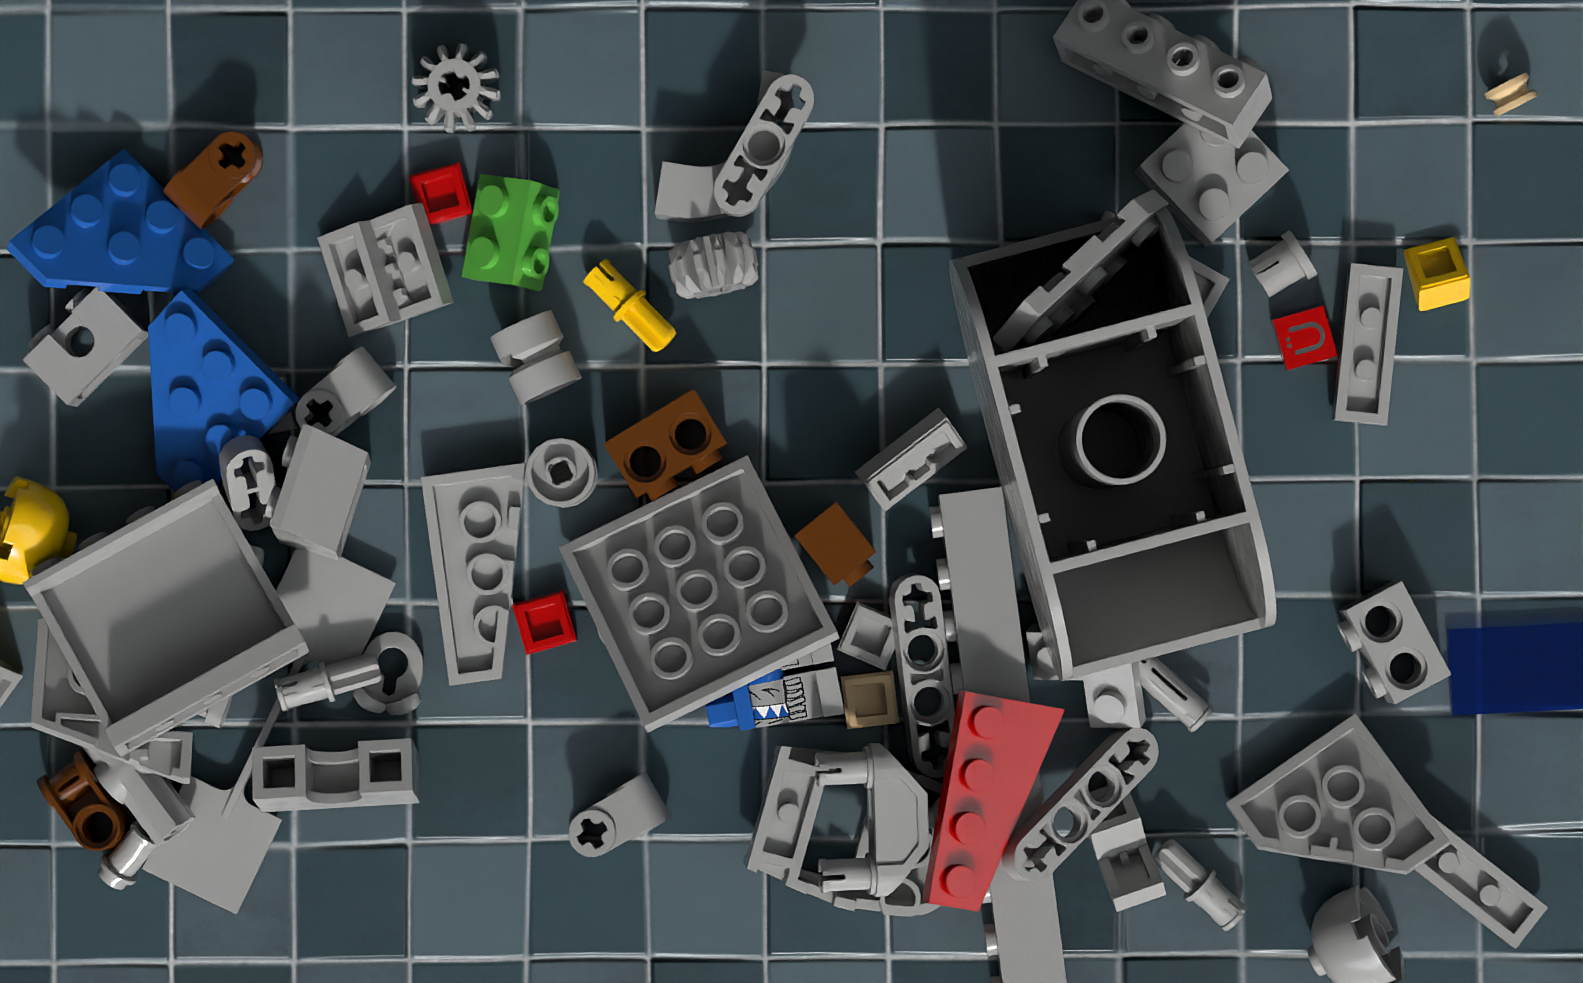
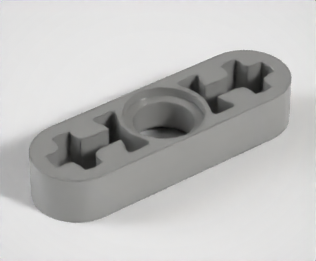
M789 74L783 75L772 82L718 175L713 189L714 198L717 206L727 215L742 217L750 214L757 208L814 107V93L812 87L804 78ZM794 86L801 90L799 99L805 105L801 110L797 108L789 110L784 119V124L794 127L790 134L787 135L777 124L761 120V118L768 111L775 119L781 108V100L776 97V94L779 90L788 93ZM760 131L771 132L779 140L780 148L777 155L768 161L755 159L748 149L749 140L755 133ZM742 157L751 168L765 171L767 174L760 181L753 173L747 184V192L752 195V198L749 202L739 200L733 206L727 203L729 194L723 187L727 181L736 184L744 173V168L734 165L738 158Z

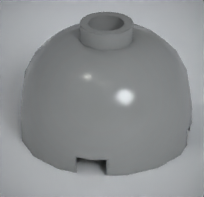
M1356 885L1336 894L1322 904L1315 913L1311 928L1313 945L1307 948L1309 960L1319 976L1327 974L1333 983H1399L1405 980L1406 969L1401 948L1398 946L1391 949L1387 933L1392 931L1393 928L1379 902L1366 887L1359 889V885Z

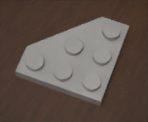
M1154 189L1131 200L1116 216L1122 224L1119 226L1114 222L1097 237L1094 235L1063 264L1062 268L1067 273L1065 275L1062 272L1056 274L1043 287L1039 286L1033 291L992 339L1008 353L1025 344L1029 347L1038 345L1049 333L1052 336L1058 334L1070 321L1073 324L1078 323L1096 304V300L1091 295L1102 283L1106 287L1109 286L1127 268L1129 262L1123 257L1134 244L1141 248L1157 233L1160 224L1155 218L1156 212L1164 206L1167 207L1169 203Z
M1356 713L1226 803L1227 808L1259 850L1407 875L1450 845V840Z

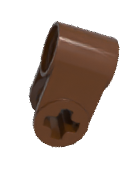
M234 131L222 133L193 161L184 166L169 181L163 192L200 230H203L217 220L231 205L234 198L257 177L263 165L262 151L255 142L242 133ZM232 147L239 151L245 149L241 155L246 162L241 168L233 164L226 168L231 161L226 153Z
M80 749L73 754L74 760L50 777L46 775L41 776L37 779V785L46 801L60 815L76 838V841L83 848L91 851L113 849L130 829L131 820L122 805L106 791L94 773L95 763L84 750ZM99 812L107 814L113 823L112 834L106 841L97 839L91 830L93 817Z

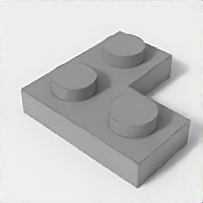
M1032 623L1026 635L1033 680H1059L1048 654L1039 623ZM1138 661L1069 679L1083 680L1090 727H1142L1146 720Z

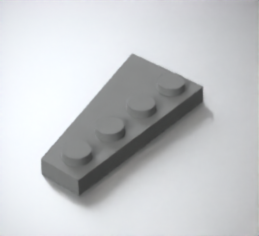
M527 463L421 477L449 686L503 678Z

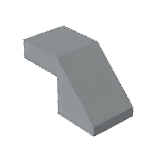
M1107 786L1089 792L1091 797L1096 801L1101 800L1107 792ZM1129 792L1088 835L1116 912L1166 895L1163 880L1146 841L1141 818Z

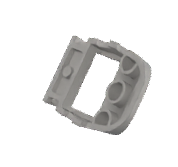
M775 746L774 760L748 853L743 860L747 869L756 873L758 869L782 880L790 888L804 894L808 893L832 903L835 907L850 911L864 909L881 911L884 915L912 917L927 914L941 906L922 901L934 834L933 828H929V848L902 883L888 896L874 897L873 895H868L867 890L821 893L818 877L823 875L801 869L824 788L817 786L815 771L829 770V768L819 769V766H814L815 754L817 752H822L823 754L845 752ZM907 770L928 794V807H931L940 798L942 783ZM867 811L853 858H865V854L869 852Z

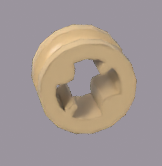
M1527 72L1484 94L1487 100L1491 99L1496 104V108L1493 111L1495 117L1539 96L1536 90H1531L1527 87V80L1530 78Z

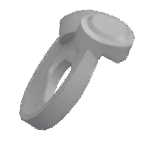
M386 632L377 636L366 648L364 654L373 653L377 660L380 654L388 648L395 647L400 649L408 659V667L406 672L397 678L395 693L390 696L383 691L385 678L383 674L378 683L355 689L353 696L364 709L374 713H382L386 710L390 715H404L416 709L422 702L418 690L424 676L423 655L417 643L408 635L400 632Z

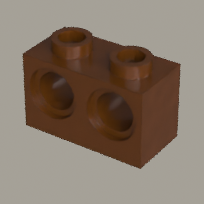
M692 389L603 444L635 497L640 498L647 494L650 500L654 501L678 486L674 477L692 466L696 474L722 460L723 456L719 449L726 446L727 442L696 391ZM687 420L699 421L706 429L704 443L694 450L682 448L676 439L678 427ZM642 447L656 449L661 457L659 470L650 477L638 476L633 471L631 465L634 453Z
M837 502L794 535L834 586L843 579L848 587H850L874 568L868 559L876 551Z

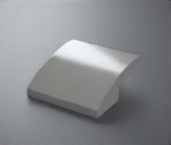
M423 203L410 204L372 220L359 221L318 237L348 337L389 326L454 303Z

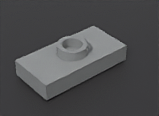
M937 408L856 470L855 473L882 509L887 511L968 447L948 418Z

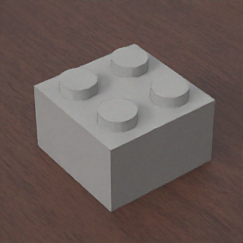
M1184 123L1134 173L1150 190L1154 189L1169 203L1167 208L1206 248L1284 176L1289 169L1252 130L1238 149Z

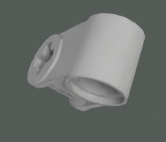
M361 346L343 358L330 370L324 379L301 397L295 410L296 421L300 428H302L303 424L310 426L309 422L314 417L310 408L316 403L323 408L332 404L334 408L328 413L332 419L330 425L324 427L317 422L312 426L336 437L360 416L367 414L395 390L396 385L366 349Z
M644 772L606 794L605 799L579 813L569 826L568 837L571 846L578 853L586 857H597L629 839L632 841L672 818L648 774ZM590 818L594 824L603 821L607 831L601 835L604 842L602 846L596 847L592 841L585 844L580 841L578 835L585 830L582 821Z

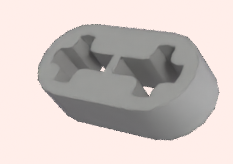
M250 435L238 436L227 442L219 455L226 504L239 527L249 531L260 530L270 525L271 518L265 517V511L273 487L276 486L273 464L263 443L258 438ZM252 456L249 458L250 473L243 474L240 469L243 464L242 459ZM255 492L259 498L256 500V507L248 509L250 507L248 494Z

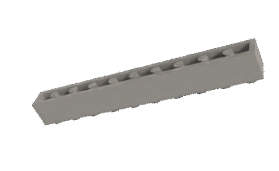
M1002 487L937 495L938 506L929 507L932 537H942L945 558L936 559L939 590L949 589L952 610L943 611L946 642L956 641L959 662L949 663L953 695L958 694L959 690L1030 703ZM1039 771L1011 836L1043 804ZM1044 841L1040 846H1049V843ZM1024 848L1023 851L1027 856L1026 861L1023 863L1024 867H1034L1031 856L1038 848ZM1001 858L982 904L990 903L993 922L991 924H983L987 956L997 955L1000 975L990 977V983H1067L1053 873L1043 881H1018L1006 873Z

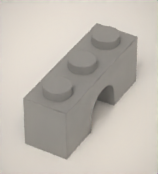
M411 738L358 741L357 749L342 752L313 751L308 749L305 744L252 747L253 801L262 812L420 803L418 750Z

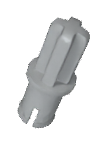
M368 653L327 666L324 661H321L317 668L280 679L276 678L274 679V684L282 711L285 712L288 709L326 698L333 702L337 694L378 683L382 678L377 657L373 653Z
M1172 839L1165 842L1154 855L1156 865L1185 891L1183 898L1188 902L1194 901L1199 907L1203 908L1224 931L1231 929L1243 917L1242 914L1247 911L1248 907L1223 886L1215 877L1217 872L1212 867L1206 870Z

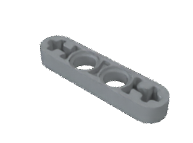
M908 573L900 576L893 583L889 593L907 752L910 763L917 771L931 778H940L944 776L955 715L941 595L938 586L932 579L920 574ZM916 583L917 589L927 592V600L919 602V616L923 620L931 618L932 625L930 627L914 625L905 629L904 621L915 622L913 607L903 603L902 599L903 595L911 593V585ZM928 635L933 640L935 646L934 654L928 662L915 664L909 658L908 645L914 637ZM934 687L941 697L940 706L935 713L921 716L915 710L914 698L922 688ZM944 722L943 730L933 728L936 744L946 748V753L938 756L937 765L933 766L930 761L921 758L922 751L930 749V739L928 732L924 730L917 732V725L935 726Z
M1121 728L1111 733L1010 837L1002 855V865L1006 873L1013 879L1024 882L1043 881L1050 876L1152 770L1159 754L1158 743L1154 735L1143 728ZM1136 742L1137 746L1133 753L1137 759L1121 762L1130 752V748L1126 743ZM1109 762H1121V763H1120L1117 767H1115L1113 764H1111V763H1109ZM1097 771L1103 774L1107 781V792L1099 801L1094 800L1088 790L1089 779ZM1062 807H1066L1073 816V827L1065 837L1059 835L1054 828L1055 814ZM1044 841H1046L1047 843H1049V844L1052 845V846H1040V845H1041ZM1024 848H1038L1031 856L1034 867L1023 866L1027 859L1026 853L1023 851Z

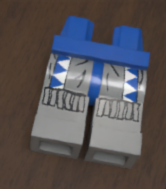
M831 643L732 691V694L721 696L705 704L709 727H732L738 725L739 730L743 731L845 714L835 666L784 675V670L834 661Z

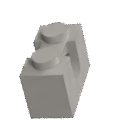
M86 287L77 293L65 307L70 316L57 329L51 324L41 329L28 343V347L32 351L23 359L70 406L78 407L149 336L146 327L111 292L98 291V287H95L92 291ZM88 328L94 336V347L89 354L79 357L71 348V340L78 330Z

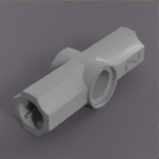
M83 747L96 765L94 773L99 782L116 801L126 804L156 846H162L167 841L177 837L196 818L166 777Z

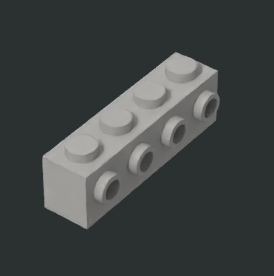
M1077 0L1053 36L1061 62L1238 149L1272 100L1266 71L1257 62L1244 56H1240L1238 59L1221 52L1219 47L1208 38L1201 35H1194L1192 38L1177 31L1172 23L1164 17L1154 13L1146 16L1131 9V6L1125 0Z

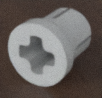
M1290 230L1281 235L1283 241L1248 262L1269 298L1304 276L1309 280L1317 275L1311 261Z

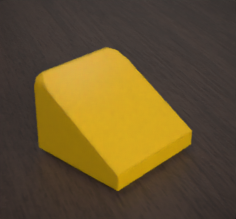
M1454 237L1404 249L1403 254L1415 300L1420 311L1449 305L1469 298L1470 275Z

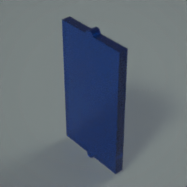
M1583 622L1446 629L1448 669L1451 673L1448 678L1452 716L1583 709Z

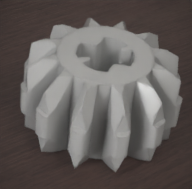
M459 43L456 48L455 59H451L445 45H440L437 47V54L442 62L435 65L425 56L420 60L422 67L430 73L429 77L420 75L412 77L411 83L413 86L428 90L413 99L414 105L417 108H425L432 105L425 116V120L430 125L437 123L445 114L444 130L447 133H454L458 117H462L463 124L469 132L474 131L476 123L471 114L477 111L483 118L489 120L493 113L482 103L483 100L499 101L501 99V92L499 90L485 87V85L495 82L500 77L499 73L495 68L481 71L488 59L487 55L482 51L475 54L467 62L469 56L467 44ZM458 76L462 83L469 82L470 84L469 89H462L466 95L460 100H455L450 93H443L444 87L450 88L447 81L452 77Z
M728 231L721 234L713 233L704 237H696L693 240L682 241L668 252L670 260L668 267L671 281H673L679 296L686 299H700L731 293L735 290L745 289L758 280L757 266L759 264L756 250L752 247L748 234L740 231L734 233Z

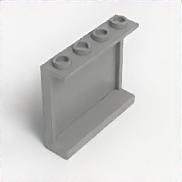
M213 479L203 484L200 480L184 485L173 494L174 500L158 509H155L154 506H148L138 510L127 518V525L110 535L107 532H100L87 538L79 545V552L62 561L60 558H52L41 563L31 571L32 577L22 582L34 600L96 712L112 746L121 757L310 652L296 624L292 621Z

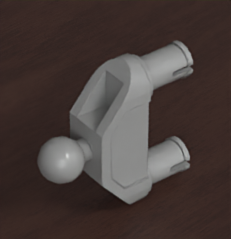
M869 743L867 746L862 747L861 752L824 754L817 752L815 754L814 766H819V769L837 768L836 770L815 771L818 787H824V785L863 784L864 788L867 789L869 852L865 854V858L819 859L818 872H822L823 875L818 877L820 892L867 890L868 895H873L874 897L888 896L902 883L929 848V828L935 829L940 798L931 807H928V794L880 743Z

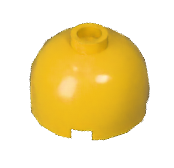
M16 476L12 479L4 496L13 498V502L10 507L6 506L3 511H0V581L22 585V582L32 577L31 571L41 563L52 558H60L62 561L70 557L76 543L77 534L68 531L70 516L60 496L52 489L38 482Z

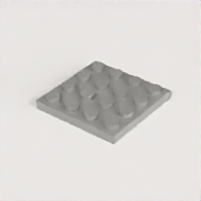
M748 455L559 547L647 732L659 728L839 639L838 632Z

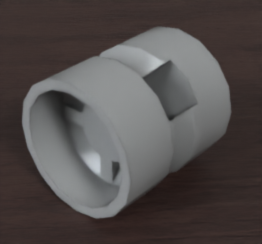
M552 310L524 319L490 337L501 364L512 366L513 372L508 379L520 405H525L548 396L582 378L571 352L561 350L559 347L564 336Z
M564 438L547 440L536 447L528 459L526 468L528 486L535 497L548 505L562 508L577 506L587 500L595 490L599 476L597 462L591 452L578 442Z

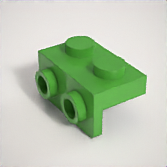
M480 174L461 277L541 291L544 277L549 268V249L553 227L559 213V189L532 180Z

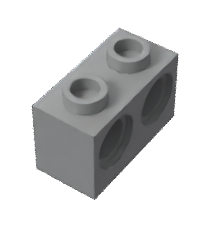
M1393 580L1338 609L1344 620L1337 624L1338 630L1351 652L1358 649L1361 652L1368 668L1362 671V675L1376 699L1384 696L1386 702L1397 704L1451 675L1402 581ZM1376 606L1384 608L1390 618L1388 629L1379 636L1370 634L1365 626V617L1368 611ZM1406 653L1413 660L1414 672L1408 680L1398 683L1391 676L1390 663L1396 655Z

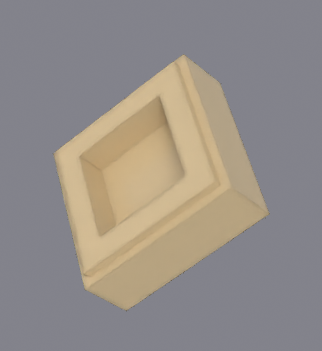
M893 670L841 676L847 729L899 723Z

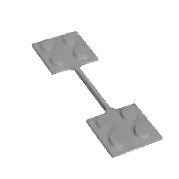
M296 548L276 592L304 638L310 652L294 660V665L288 676L300 673L301 669L310 662L319 663L324 661L327 666L361 656L396 582L344 557L337 561ZM278 698L254 747H264L282 711ZM252 752L236 785L231 789H219L192 775L190 776V784H183L178 794L196 818L177 837L167 841L162 846L156 847L148 856L142 868L234 914H238L283 820L269 812H262L259 807L252 805L245 796V786L252 773Z

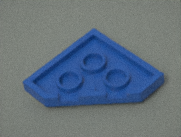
M124 148L13 237L7 246V250L43 287L66 289L68 284L98 287V291L129 294H141L142 290L171 292L173 297H176L181 290L188 287L196 295H199L225 273L234 261V258L205 229L200 230L164 194V188Z
M188 287L181 290L148 326L156 474L174 492L184 485L200 480L203 484L213 479L219 488L223 483L219 464V455L223 446L231 439L244 435H250L262 441L300 400Z

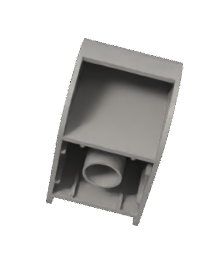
M1165 206L1156 212L1155 218L1160 224L1157 233L1141 248L1134 244L1123 257L1129 262L1127 268L1109 286L1106 287L1102 283L1091 295L1096 300V304L1078 323L1073 324L1070 321L1058 334L1052 336L1049 333L1038 345L1029 347L1025 344L1008 353L992 338L1021 303L1039 286L1043 287L1056 274L1062 272L1065 275L1067 272L1062 268L1063 264L1094 235L1097 237L1114 222L1119 226L1122 223L1116 217L949 260L952 291L971 375L1034 610L1052 665L1060 681L1273 626L1276 621V595L1267 544L1205 309L1183 239L1172 215Z

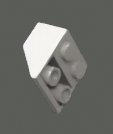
M306 424L302 425L298 438L290 436L282 458V466L287 468L286 477L282 488L273 487L265 511V517L271 518L270 526L280 544L340 561L371 465L368 452Z

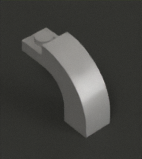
M763 70L757 107L772 82L783 76V73ZM792 89L788 93L779 90L776 94V97L781 100V108L775 119L766 111L761 120L770 121L777 124L778 119L784 120L790 110ZM781 127L787 135H789L791 130L793 129ZM768 131L755 133L748 144L750 154L760 161H768L774 158L780 148L778 138ZM794 144L791 147L786 158L784 159L782 165L780 166L766 193L775 184V182L778 180V178L784 171L791 156ZM739 157L734 165L744 168V173L736 184L727 181L723 187L729 194L727 203L733 206L739 200L749 202L752 198V195L747 192V184L753 173L760 181L767 174L765 171L751 168L742 157ZM663 161L655 207L656 218L695 223L714 221L730 216L717 206L713 192L715 181L726 161L708 167Z

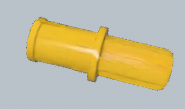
M604 259L599 264L600 268L597 266L593 268L585 277L583 283L589 286L615 313L613 319L616 322L623 320L652 351L658 352L662 350L674 338L676 334L675 329L644 298L646 292L643 289L637 291L610 264L611 262L608 259Z

